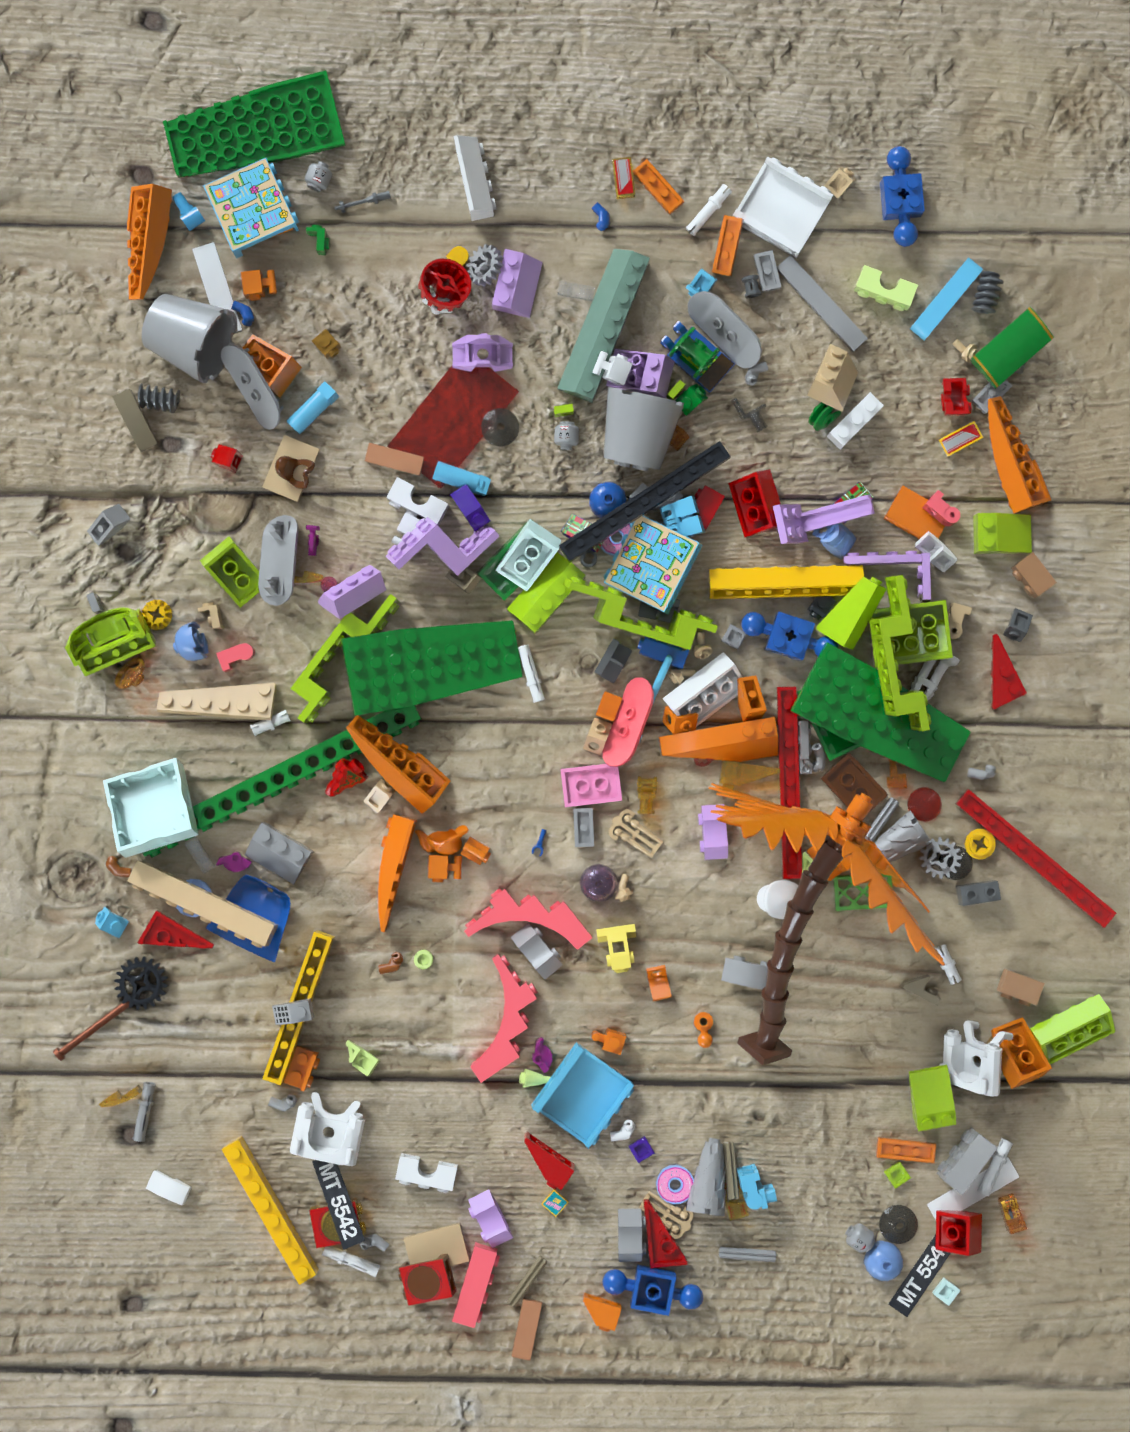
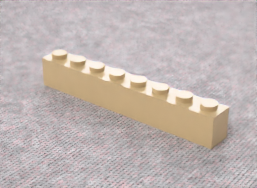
M137 860L128 878V882L133 884V888L140 891L145 889L150 892V896L156 899L164 898L167 900L166 903L173 907L178 905L184 908L183 912L190 915L195 913L201 916L200 920L210 924L212 921L218 924L217 928L228 932V930L235 932L234 936L237 938L252 940L251 944L256 947L269 946L278 928V924L146 861Z

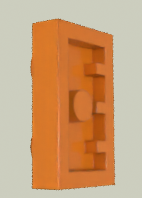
M297 1045L284 1083L300 1088L303 1092L307 1087L310 1088L314 1079L311 1076L313 1069L317 1070L320 1059L317 1058L319 1052Z

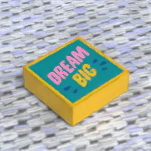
M553 1189L541 1204L556 1217L569 1201L557 1190Z

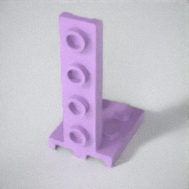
M871 495L857 497L803 513L800 504H779L773 506L781 544L808 542L806 532L875 514Z
M892 551L886 552V555H878V552H868L867 556H859V553H847V556H844V564L846 566L920 564L917 568V579H921V585L917 587V598H921V603L930 602V553L917 554V551H906V555H898V552Z

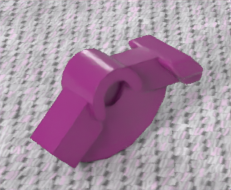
M306 525V530L310 532L308 534V555L317 556L319 535L316 534V530L320 531V526Z
M235 851L231 855L219 857L216 866L223 864L229 871L240 872L248 868L252 861L242 856L240 852Z
M540 1037L535 1041V1051L532 1054V1060L546 1073L552 1063V1053L543 1044V1037Z

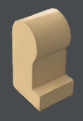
M950 603L948 621L951 640L957 639L962 635L963 629L961 625L964 615L969 616L971 614V607Z

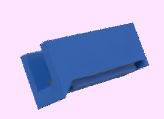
M646 636L645 638H640L637 646L640 649L639 654L662 663L665 657L670 655L673 659L670 666L678 669H683L690 651L689 649L682 651L683 648L656 639H649Z

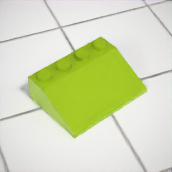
M946 600L911 604L909 612L910 617L914 620L913 633L890 637L895 645V652H893L894 660L899 665L953 658ZM890 607L876 608L871 619L891 616ZM872 639L874 662H875V668H876V667H877V662H876L875 650H874L873 639Z

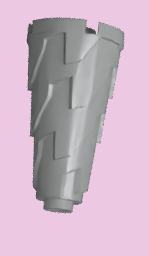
M909 811L874 843L891 862L918 851L932 842L913 813Z
M709 1138V1142L705 1141L699 1166L696 1168L694 1182L690 1189L686 1211L725 1216L723 1144H720V1139Z

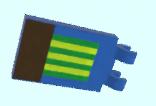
M679 321L673 328L680 335L677 340L673 342L668 336H665L660 343L670 352L680 338L688 331ZM697 330L691 335L694 341L700 339L707 345L705 350L710 355L716 349ZM678 351L671 358L669 356L670 352L667 354L670 359L675 361L674 363L709 394L735 365L734 362L719 351L708 368L695 379L693 375L699 368L690 361L693 357L692 355L687 358Z

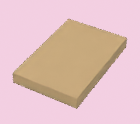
M284 435L262 488L299 502L304 489L296 488L278 476L275 470V463L281 456L308 459L315 463L320 449ZM305 465L297 466L294 470L293 478L297 481H304L303 472L308 467Z
M460 1222L403 1238L410 1265L435 1260L440 1255L447 1253L451 1266L470 1260Z

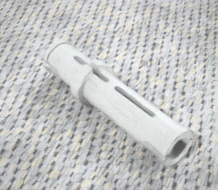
M722 184L714 196L709 197V202L690 224L686 226L688 232L694 227L690 234L695 236L716 209L721 208L722 202L732 193L730 189L725 191L726 185Z
M529 644L518 647L528 681L526 685L530 688L533 703L543 701L545 698L540 685L542 681L538 678Z
M1001 1138L995 1154L991 1156V1163L977 1190L978 1192L990 1196L1003 1164L1007 1162L1006 1158L1013 1143Z
M333 1246L325 1247L322 1256L338 1261L340 1265L342 1263L376 1277L380 1265L348 1253L346 1249L341 1250Z

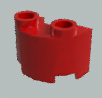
M943 378L941 405L942 411H945L944 416L971 414V402H968L966 396L970 395V386L966 383V378Z

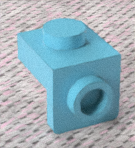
M700 269L691 284L686 286V289L689 290L688 294L692 297L698 292H709L717 282V279L704 269Z
M106 907L97 914L95 922L100 930L117 938H120L129 923L127 919L111 912Z

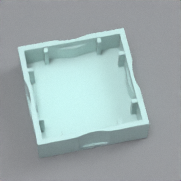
M177 758L151 765L141 771L129 772L103 780L107 803L112 814V828L117 852L125 858L199 835L184 765Z

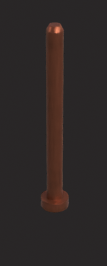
M130 1002L119 1004L61 1049L58 1047L54 1049L53 1053L60 1061L65 1059V1054L127 1009Z

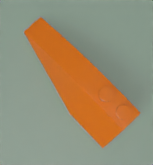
M156 184L131 187L127 231H130L131 239L127 241V247L131 249V257L128 258V266L131 268V273L128 276L129 300H142L158 267L165 243L168 223L170 221L169 212L172 203V189Z
M1002 397L988 399V420L994 459L1002 482V488L1007 495L1008 503L1013 513L1022 512L1051 501L1036 460L1032 461L1027 453L1030 451L1028 445H1023L1019 435L1021 432L1018 427L1012 425V416Z
M355 716L346 727L357 746L379 774L421 814L435 804L451 782L422 754L418 752L416 754L408 749L409 746L404 743L400 745L392 740L393 737L391 735L379 732L378 727L360 716Z
M775 717L659 737L662 756L742 762L778 755V733Z
M393 814V817H389L386 826L389 832L387 836L383 837L381 847H384L378 885V911L381 932H386L417 822L415 819Z

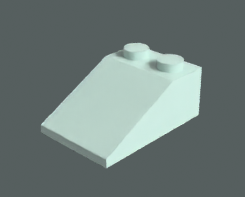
M529 519L495 571L525 591H528L559 550L561 539Z

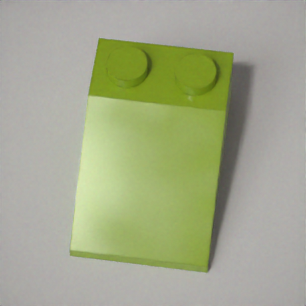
M1009 513L975 514L973 516L974 554L1032 553L1031 515Z
M230 536L200 560L203 567L240 608L259 593V570Z
M941 1065L909 1071L912 1114L918 1132L956 1125L955 1105L948 1066Z

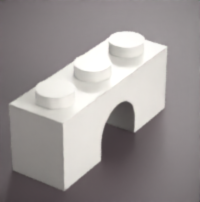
M870 392L827 437L841 450L884 405Z
M397 477L387 495V499L390 501L389 504L397 509L400 507L406 509V513L415 518L417 515L424 519L428 517L439 526L449 508L448 503L432 495L423 505L413 503L412 494L415 491V487Z
M401 1153L395 1178L399 1180V1183L405 1185L415 1183L418 1184V1187L424 1189L435 1187L437 1191L444 1193L453 1190L458 1164L439 1161L437 1170L434 1173L425 1174L419 1168V1156Z

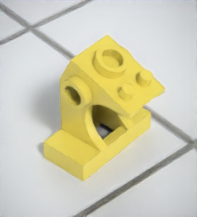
M635 924L596 929L598 943L608 941L610 955H606L607 966H611L612 970L616 973L627 972L631 968V963H634L633 951L629 952L627 939L636 937ZM623 942L625 952L613 953L612 943Z

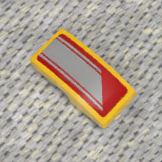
M973 421L939 439V442L949 457L984 437L976 422Z

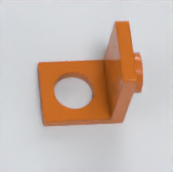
M605 691L596 716L614 722L622 698Z
M665 706L662 722L672 734L694 731L697 726L698 714L695 712L676 716L668 706ZM668 714L671 717V724L668 721Z
M665 965L647 968V977L653 1001L671 998L672 995Z

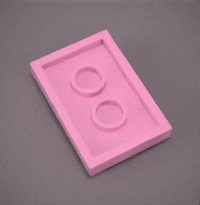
M600 764L561 769L565 807L622 801L618 767Z

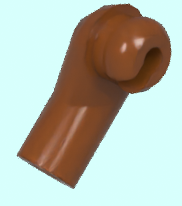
M115 856L108 857L106 868L114 876H130L132 868L120 867Z
M394 952L388 963L378 965L379 973L396 972L403 962V955L400 952Z

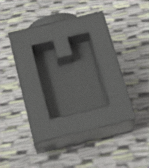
M1015 608L1003 635L1013 641L1021 642L1028 632L1033 615Z

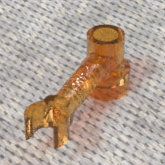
M889 759L890 777H886L887 788L899 787V789H907L906 773L898 774L897 763Z

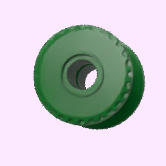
M692 327L676 343L669 356L672 358L678 351L687 358L692 355L693 357L690 361L699 368L693 375L696 379L713 362L720 349L716 348L710 355L705 350L707 347L705 343L700 339L694 341L691 338V335L696 330L695 327Z

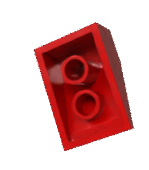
M526 1131L524 1142L545 1180H547L546 1184L554 1190L557 1188L562 1190L575 1171L574 1163Z

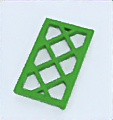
M881 874L883 877H887V882L892 887L891 876ZM851 875L837 876L833 879L835 911L870 909L869 905H859L856 903L863 894L867 897L869 896L866 893V890L869 888L868 886L864 889L859 885L855 886L861 892L853 900L846 894L847 890L853 885ZM847 879L850 883L842 890L838 887V880ZM843 895L852 902L849 906H839V900ZM887 904L880 905L876 908H887Z

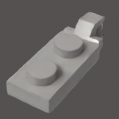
M797 721L799 774H812L813 764L809 760V755L812 753V747L809 744L811 726L808 725V721Z

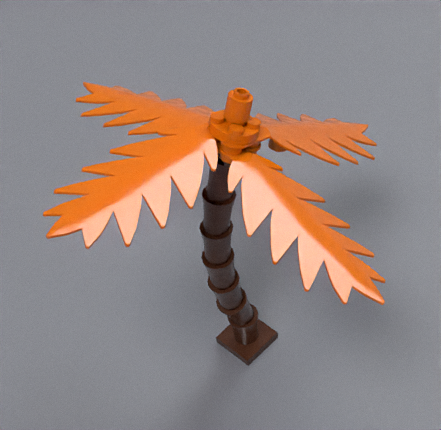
M711 783L715 787H709L708 789L722 792L716 793V795L736 799L737 803L734 805L742 807L716 805L715 807L728 811L711 810V813L723 815L716 819L720 822L741 827L743 838L753 837L764 829L769 847L773 851L779 844L783 831H785L796 853H798L802 845L804 835L808 836L814 850L817 852L808 870H803L797 891L793 899L787 903L782 926L775 933L773 955L767 962L766 986L761 992L763 1012L760 1014L758 1031L739 1037L737 1042L762 1066L791 1057L792 1049L783 1043L779 1036L787 1022L784 1015L789 996L787 988L794 971L793 961L803 941L801 935L814 913L812 908L828 885L827 879L843 858L851 855L853 886L868 883L869 908L873 909L887 903V922L890 933L893 934L905 924L908 938L915 952L918 953L923 946L941 965H945L943 958L935 949V945L881 875L893 876V886L907 890L922 904L928 913L930 912L876 844L866 836L871 826L863 821L873 806L871 803L872 798L864 793H861V795L856 794L846 811L836 806L833 813L828 815L818 810L794 806L788 808Z

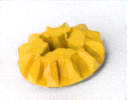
M152 600L146 603L142 609V615L148 627L152 630L164 629L172 620V610L162 600ZM159 608V613L162 616H164V618L157 617L154 621V616L151 615L149 612H156Z
M975 829L966 836L964 845L966 852L972 858L986 859L994 852L996 842L994 836L989 831ZM982 839V843L987 848L980 847L977 849V844L973 840L980 841Z

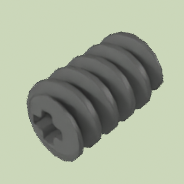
M982 271L980 274L982 278L979 279L980 285L977 287L978 292L975 294L976 300L973 301L974 307L971 309L982 314L995 313L996 310L991 308V306H997L998 303L993 301V299L1000 298L995 291L1002 290L997 284H1003L1004 281L999 279L1000 275L998 273Z
M140 384L138 389L140 408L147 406L151 410L154 407L156 411L162 409L163 412H167L169 409L171 413H175L180 402L179 389L175 395L173 388H170L169 392L166 393L165 387L159 392L158 386H155L154 390L151 391L150 385L143 389V384Z

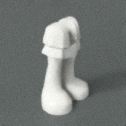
M955 656L953 658L940 659L930 680L927 677L936 660L925 661L919 674L915 676V681L912 682L910 691H919L923 684L927 687L924 694L927 700H930L935 695L934 692L938 689L937 686L945 671L950 666H956L960 660Z

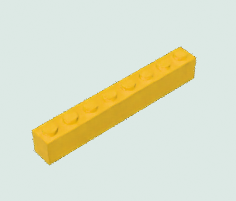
M863 565L709 569L710 599L846 596L864 577Z
M318 930L314 931L289 1002L311 998V1001L313 1000L335 936ZM305 1021L281 1025L262 1078L263 1080L280 1086L284 1082Z
M241 1136L225 1145L221 1150L298 1284L300 1285L316 1276L319 1270L243 1137Z

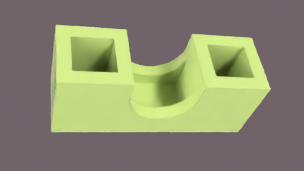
M864 265L854 291L858 292L857 294L861 297H872L880 304H891L896 310H908L918 285L900 278L894 289L887 290L880 284L882 271Z

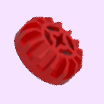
M445 258L436 259L428 263L423 269L418 289L421 290V298L428 301V306L434 305L438 307V311L447 309L448 312H451L454 308H460L467 300L471 291V278L467 270L458 262ZM430 285L434 288L435 297L430 292ZM438 298H443V299H444V298H448L450 301L442 302V301H439V300H437V299H438Z

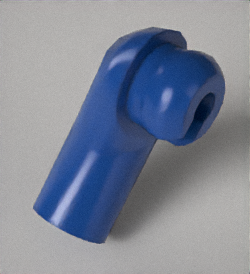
M597 202L592 207V210L599 216V222L596 224L598 230L604 231L610 225V214Z
M234 301L231 309L241 313L243 325L251 326L254 321L251 308Z

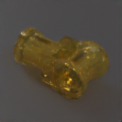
M638 776L637 793L638 798H640V809L637 813L655 814L653 799L656 798L657 777L641 778V776Z

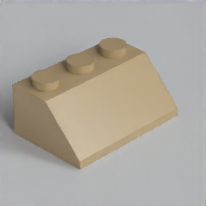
M832 344L829 345L807 396L840 411L844 409L858 374L847 351Z

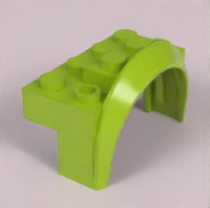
M121 607L102 612L83 622L70 634L65 649L74 667L79 665L84 676H88L155 647L156 641L140 608L134 610ZM87 633H88V635H89V637H90V639H91V641H92V643H93L94 646H92V645L90 644V642H89V640H88V638H87V636H86ZM126 635V636H124V637H122V638H119V639H117V640H115V641H112V642H110V643H108V644H106V645H103V646H101V647H98V646H100V645H102V644H104V643H106V642H108V641H110V640H112V639H115V638H117V637Z

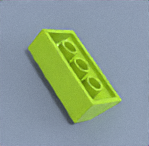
M556 552L528 591L523 590L507 610L536 634L574 591L564 585L566 577L571 579L572 576H576L584 580L586 575L572 562L569 563L565 557Z
M1099 994L1089 997L1086 1001L1071 1006L1068 1010L1055 1014L1050 1019L1037 1023L1034 1027L1030 1028L1049 1064L1116 1032L1111 1010Z

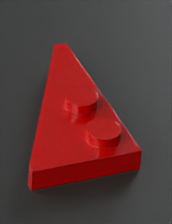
M998 634L992 635L991 642L992 710L1027 694Z
M158 910L155 911L137 942L138 944L213 949L215 945Z
M644 1199L650 1268L688 1265L686 1257L649 1199Z

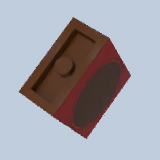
M448 1253L440 1255L435 1260L409 1265L408 1262H404L399 1267L398 1276L400 1281L403 1282V1296L407 1300L408 1306L450 1298L457 1292Z

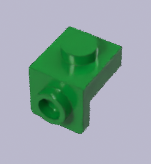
M321 225L306 227L308 236H317L316 251L318 255H326V250L330 249V238H327L326 229Z
M695 384L690 386L675 401L684 403L682 411L687 416L702 402L706 401L708 397L706 396V391L701 386Z

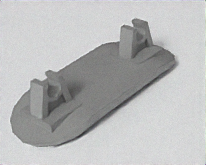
M706 291L694 294L688 302V313L691 319L739 367L751 368L755 366L760 360L762 353L758 336L717 295Z
M225 345L221 350V359L224 366L229 371L259 424L268 430L275 429L279 424L280 412L284 407H279V399H276L253 361V355L250 356L247 353L250 350L248 348L243 349L237 345Z
M288 515L278 516L269 521L262 536L258 588L263 600L275 606L288 601L294 588L299 531L296 520Z

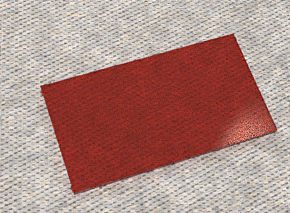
M452 365L387 447L425 457L421 474L438 488L442 489L445 483L432 479L438 461L459 468L519 391L489 367H475L470 372L455 369Z

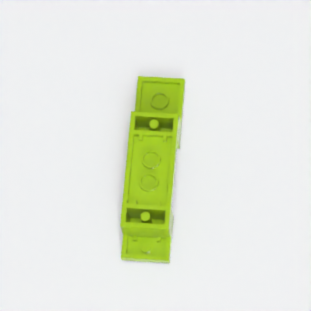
M903 575L885 577L891 616L869 620L885 714L890 716L909 714L911 730H930L931 718L926 711L928 700L923 691L911 690L900 693L902 685L901 681L897 679L896 673L898 671V663L894 660L893 655L895 645L890 638L913 633L914 620L910 617L909 612L911 602L906 595V590L908 589L907 581L903 578Z
M572 576L571 579L566 577L564 585L567 588L599 598L593 616L599 623L689 650L691 649L697 628L716 633L718 626L713 623V619L701 614L695 617L696 614L681 609L680 612L674 610L668 630L658 625L652 628V625L638 620L636 623L630 617L622 615L627 598L622 595L623 592L612 587H608V590H606L601 584L590 581V584H587L585 580L576 576Z
M392 594L387 597L368 624L351 612L345 615L290 688L309 702L298 716L300 721L307 724L309 722L313 723L319 716L317 711L320 707H325L330 701L329 695L331 693L313 679L314 677L318 678L324 670L322 668L323 665L333 659L335 649L342 646L341 639L346 638L347 634L355 637L374 634L379 629L382 631L388 623L386 619L390 614L394 615L400 607L398 605L400 601Z

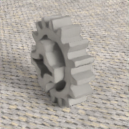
M484 244V247H478L477 252L473 251L474 256L469 257L471 262L466 265L469 268L467 272L470 275L471 281L478 286L482 285L485 287L486 283L491 285L492 279L497 280L496 274H501L499 268L504 265L500 262L504 259L500 255L502 252L491 244L490 246Z
M941 837L938 838V842L932 838V844L926 846V850L921 849L924 856L919 857V859L925 862L921 867H927V874L933 872V878L937 874L940 879H943L944 874L950 878V872L957 873L955 867H961V864L957 862L962 859V856H957V853L961 850L954 849L956 843L954 842L950 845V839L948 838L945 842H943ZM939 845L946 846L951 850L943 851ZM933 849L932 858L928 859L929 852ZM939 853L943 856L946 855L943 863L935 861ZM954 857L953 864L949 868L948 862ZM938 865L942 871L934 870L931 866Z

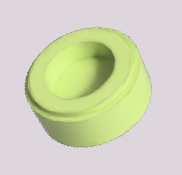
M420 950L414 956V963L420 969H427L433 963V955L428 950Z

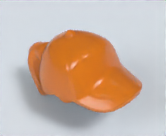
M461 825L455 830L451 828L448 831H437L430 835H426L421 830H415V833L424 851H436L443 856L454 855V853L462 848L461 837L469 829L467 826Z

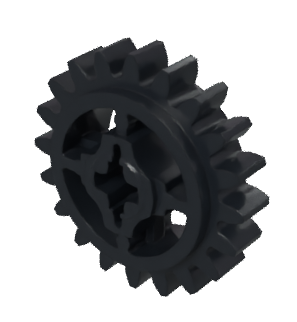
M146 956L142 958L141 962L138 957H135L134 963L131 960H127L128 967L121 965L123 972H116L120 979L114 980V982L119 983V986L115 987L114 990H121L117 997L124 996L122 1003L124 1004L129 1001V1008L136 1004L137 1010H140L141 1005L146 1010L149 1007L148 1003L154 1007L156 1006L155 999L161 1002L162 998L159 995L167 994L163 988L169 985L163 983V981L168 979V976H162L166 969H158L161 963L153 965V958L149 962H147ZM144 967L140 975L133 976L130 974L132 970ZM151 971L156 977L157 985H154L150 980ZM144 977L143 982L146 984V986H142L139 989L140 984L137 983V981L142 980ZM126 981L133 986L132 995L127 989ZM143 991L153 992L150 997L139 999Z

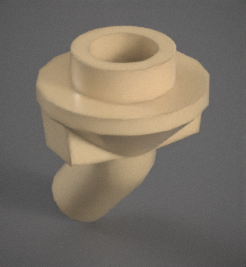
M959 339L952 343L962 353V359L968 363L979 352L975 344H969L968 347H965Z
M703 631L697 632V645L693 649L696 658L706 659L713 652L710 644H705V632Z
M669 669L670 674L668 677L673 684L681 685L684 677L693 676L695 670Z
M626 874L622 875L618 891H616L615 900L619 899L620 902L631 899L630 895L633 894L629 888H626L630 878Z

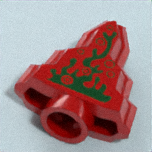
M344 758L340 759L335 765L336 770L332 773L333 779L328 783L325 794L330 797L336 796L345 788H352L358 783H363L369 778L364 772L363 764L355 758L351 762Z

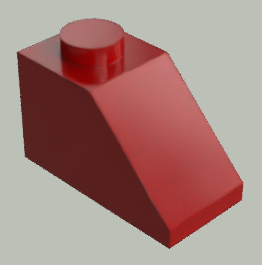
M218 444V447L212 451L211 462L214 465L236 473L243 455L237 449Z
M705 485L703 489H698L694 497L697 499L696 503L699 510L697 515L701 517L704 530L706 531L725 496Z

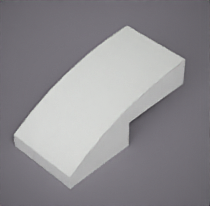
M929 531L915 543V547L921 552L930 553V563L942 572L948 570L957 561L955 555Z
M158 1170L153 1171L146 1189L180 1205L185 1204L192 1188L182 1181L172 1179Z

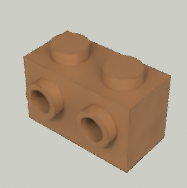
M1034 552L1028 554L1011 567L1013 576L1017 581H1021L1024 584V590L1030 597L1036 598L1057 583Z
M1004 969L997 991L1001 992V996L1010 1000L1013 997L1020 999L1019 1003L1030 1007L1031 1003L1034 1005L1038 1004L1045 983Z

